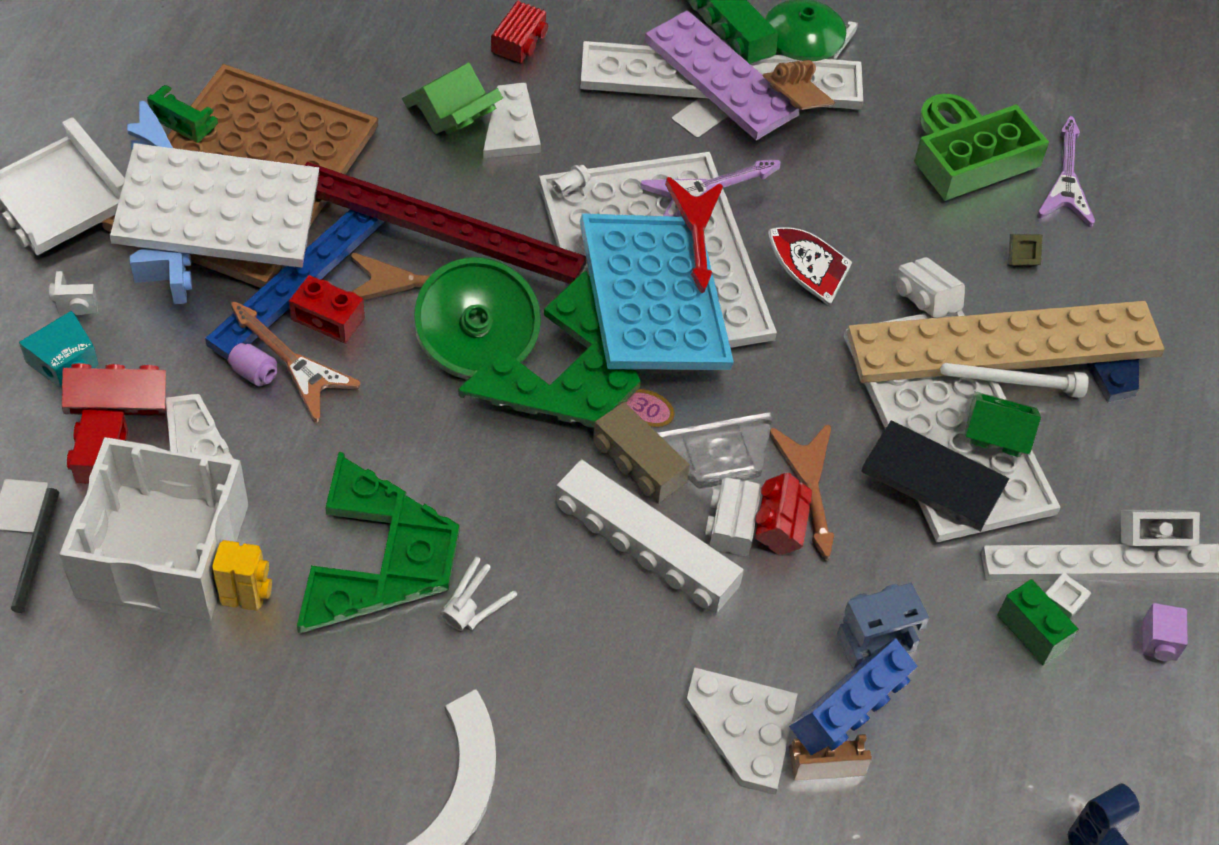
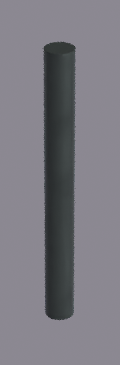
M47 488L11 605V610L16 613H24L60 493L54 488Z

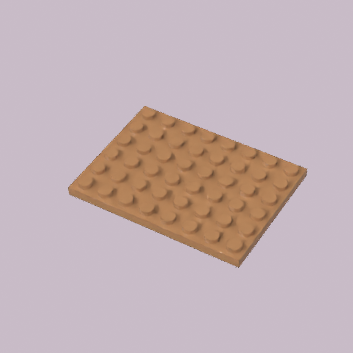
M222 64L191 104V107L200 112L206 107L214 109V112L209 116L217 117L218 124L199 143L174 130H171L167 138L175 149L296 165H305L306 162H310L346 175L378 128V118ZM315 198L310 226L327 201ZM115 215L102 221L103 229L111 232ZM190 254L191 262L260 288L276 276L284 266Z

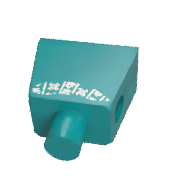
M72 311L19 341L25 362L58 387H62L63 368H71L72 364L77 363L89 364L92 368H96L99 364L93 343Z

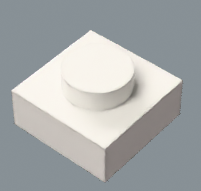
M1063 573L1048 589L1046 594L1071 620L1089 599L1091 592Z

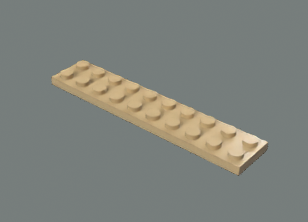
M1146 301L849 325L847 330V336L861 383L945 376L940 371V367L944 363L1016 370L1161 357L1165 350Z

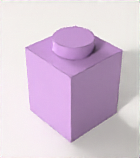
M1153 603L1143 618V655L1152 656L1161 661H1177L1188 645L1187 609Z

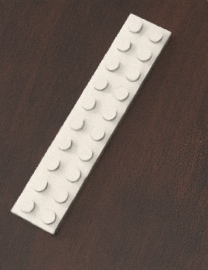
M584 41L580 89L708 98L650 46ZM774 55L750 65L763 75L764 73H772L779 63L799 60ZM834 59L812 61L816 65V71L810 81L836 102L835 105L823 107L862 109L861 61Z

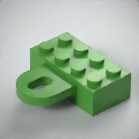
M938 94L927 99L922 106L920 124L927 135L920 138L914 162L946 201L1040 167L1049 141L1017 104L982 116L974 105L965 98L954 94ZM939 111L949 112L957 121V124L947 122Z

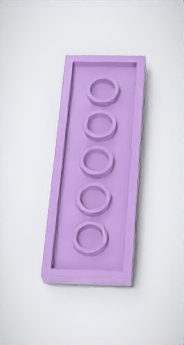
M688 10L645 33V42L755 140L760 139L799 115L800 109L795 108L790 103L789 98L783 93L775 91L770 86V82Z

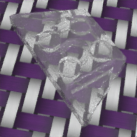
M769 412L658 434L690 464L688 480L698 489L722 485V480L725 477L741 481L761 477L773 414Z

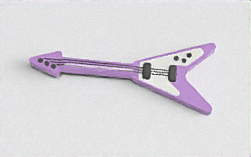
M1069 116L1060 133L1064 137L1062 173L1041 206L1037 217L1042 219L1060 207H1069L1088 227H1093L1095 222L1094 216L1079 180L1074 173L1075 139L1078 138L1080 131L1074 117Z
M756 161L755 166L710 180H674L691 195L701 196L717 184H722L724 188L759 176L761 179H765L780 168V161ZM666 179L641 181V189L671 199L663 216H681L679 209L665 186Z

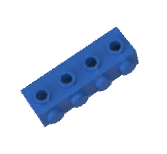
M895 638L866 657L789 727L810 755L817 753L827 746L833 751L849 738L846 732L850 728L852 731H855L870 719L867 713L871 709L875 712L891 700L887 695L890 691L896 693L904 688L911 681L908 675L918 666Z

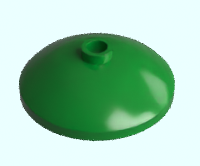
M788 0L773 7L765 17L778 31L776 51L788 58L799 61L824 60L835 55L844 45L846 26L843 19L832 8L815 0Z

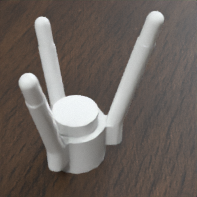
M479 557L473 559L452 597L442 608V618L457 631H462L465 627L473 630L481 620L517 596V592L512 591L475 615L474 611L477 609V605L470 596L490 570V565L485 564L465 590L480 563Z

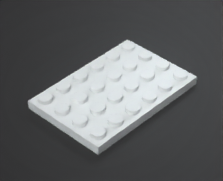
M134 143L110 233L111 244L303 268L319 178V167Z

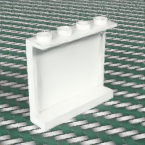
M74 117L62 122L67 133L66 137L0 170V212H4L2 216L11 230L17 229L15 233L24 247L29 245L36 255L116 214L125 178Z

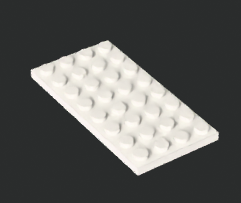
M960 310L951 314L947 313V315L939 318L965 315L963 311ZM928 313L884 322L930 319L933 317ZM846 329V330H845V334H844V339H845V341H846V343H847V345H848V348H849V350H850V352H851V354H852L851 346H850L849 339H848V336H847V330H848V329ZM936 376L865 383L885 429L892 420L1010 478L981 532L1058 515L1061 507L1032 450L1030 455L1022 453L1021 457H1016L1003 453V447L990 444L989 448L973 445L970 443L971 438L965 436L974 391L1006 399L998 382L953 376ZM918 501L936 542L980 533V531Z

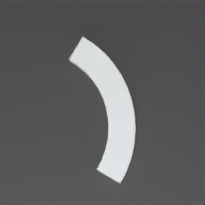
M477 689L445 705V711L452 722L459 746L460 757L456 782L451 796L438 817L424 832L406 845H464L472 833L477 830L486 812L495 780L496 745L490 716Z

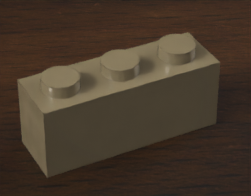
M625 402L595 421L593 441L598 450L602 453H607L615 461L618 469L623 474H628L637 483L642 493L646 496H651L658 504L688 482L690 464Z

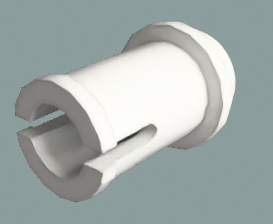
M574 165L571 167V171L551 181V185L554 186L552 189L558 197L562 198L565 194L579 186L585 187L591 176L584 165Z

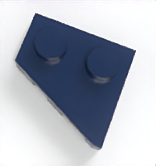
M1139 359L1086 363L1107 403L1136 396L1139 390Z

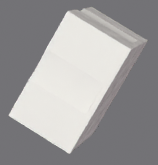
M105 437L89 477L87 494L74 515L59 554L74 597L211 621L219 597L212 569L219 543L223 540L237 542L248 508L240 460L195 452H171L153 445Z

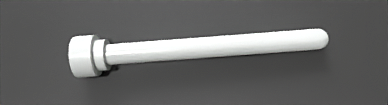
M944 363L940 367L941 373L945 376L1062 389L1070 397L1083 398L1088 390V376L1086 373L1070 372V374H1065L1061 377Z

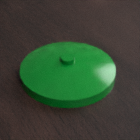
M472 257L458 259L437 269L423 284L414 310V329L418 342L425 354L439 368L462 379L471 378L501 349L505 350L520 363H523L536 344L541 326L538 300L528 282L511 267L487 258Z

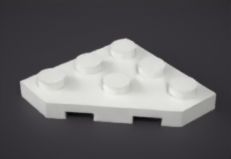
M694 667L685 705L693 716L696 715L705 729L706 736L718 754L727 761L733 770L732 775L740 786L776 795L790 732L789 725L792 723L798 693Z

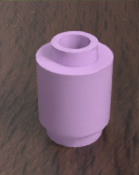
M240 343L229 354L228 363L232 366V370L257 386L270 383L277 374L276 360L251 344L245 345Z

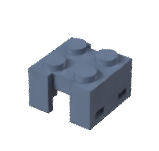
M912 582L901 586L893 584L885 587L881 592L871 595L863 593L851 598L847 602L844 611V623L840 624L837 637L852 669H854L866 658L862 654L868 652L870 655L895 638L899 642H903V648L907 653L915 652L920 639L913 626L916 625L919 631L925 629L929 616Z

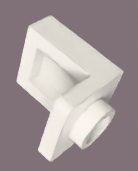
M56 271L55 283H50L49 295L51 302H56L59 314H66L70 311L75 315L98 314L99 303L94 284L67 285L64 272Z

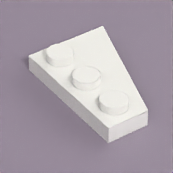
M526 83L498 85L497 88L502 94L503 99L495 103L497 109L492 111L483 149V159L541 153V143Z
M199 394L166 398L171 452H195L233 459L229 452V447L218 432L215 422Z

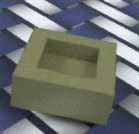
M1010 234L1008 264L1041 265L1043 235Z

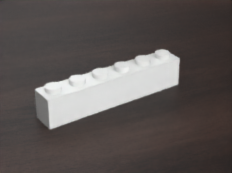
M582 459L557 484L555 503L558 504L564 513L573 515L584 522L585 526L593 533H600L610 540L616 549L622 552L626 551L636 558L642 567L650 571L653 570L665 578L671 587L681 589L691 596L700 607L708 608L717 614L740 587L743 568Z

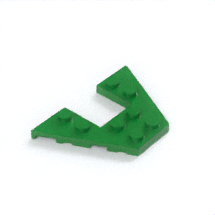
M584 271L544 308V316L588 348L549 385L509 353L501 349L458 389V396L461 398L471 396L492 401V405H508L514 410L535 415L538 412L558 416V420L580 422L584 426L593 428L595 421L621 403L626 402L640 388L641 380L635 369L607 368L591 280L588 272Z
M339 452L326 502V515L391 523L380 574L311 565L297 623L298 633L307 632L449 590L460 525L448 517L438 515L436 510L427 504H419L406 496V491L388 480L379 479L375 472L370 469L364 470L345 458L343 452Z

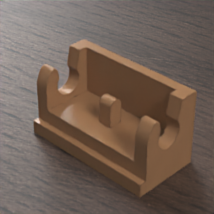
M866 734L857 735L853 741H845L833 751L827 746L813 755L809 754L799 739H793L792 744L789 745V753L794 781L865 776L872 760L870 750L864 749L867 739Z

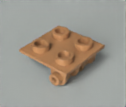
M811 60L779 63L772 73H764L762 75L770 82V86L775 91L783 93L797 109L804 110L835 105L836 103L810 81L816 71V65Z

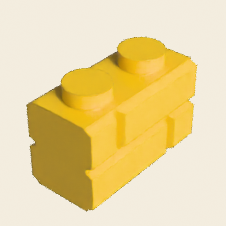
M226 540L219 543L212 569L221 605L235 608L241 605L242 609L258 611L262 606L263 599H269L272 590V579L267 578L269 561L263 560L262 550L259 545L244 543L242 546H239V542Z

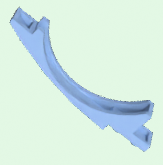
M139 101L140 123L127 124L128 135L141 140H131V149H133L134 143L173 148L146 101ZM142 248L130 255V265L135 283L170 280L174 304L187 303L186 290H192L191 273L186 271L185 266L191 265L190 253Z

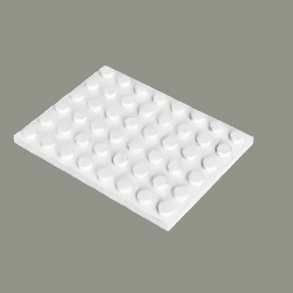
M709 151L590 168L588 171L591 179L588 181V184L585 187H577L562 198L554 193L552 189L554 186L551 185V181L558 179L568 172L539 176V186L557 246L586 256L579 223L582 214L663 216L671 199L641 189L642 180H663L668 177L672 179L710 180L719 177ZM722 188L705 228L704 235L730 348L775 341L776 329L726 194ZM586 260V266L584 267L582 273L584 271H587L589 274L588 264Z

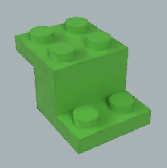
M470 62L406 95L402 100L407 108L417 104L419 109L421 108L434 134L445 130L448 135L457 129L460 130L473 123V120L478 117H482L497 109L495 103L502 100L503 96L498 88L486 93Z

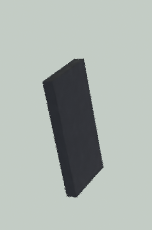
M892 420L884 430L861 470L862 473L980 532L1010 479Z

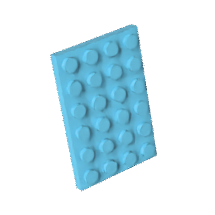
M582 214L579 223L607 368L731 370L734 361L713 273L705 292L700 293L691 276L695 268L692 231L688 228L683 217ZM706 248L707 268L712 271Z

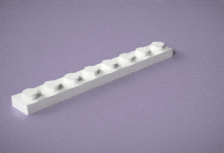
M1127 544L984 545L981 550L986 581H1029L1030 579L1034 581H1056L1063 573L1073 580L1219 579V544H1199V546H1131Z

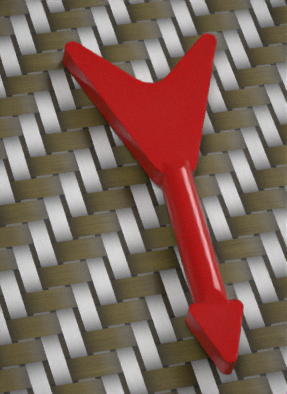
M668 177L665 186L688 228L692 231L695 268L691 276L700 293H704L712 275V271L707 268L704 231L723 185L717 184L703 195L693 196L674 179Z

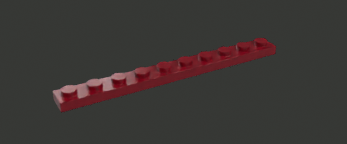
M306 162L304 165L319 167L315 198L567 284H571L579 277L586 266L587 259L585 255L310 162Z

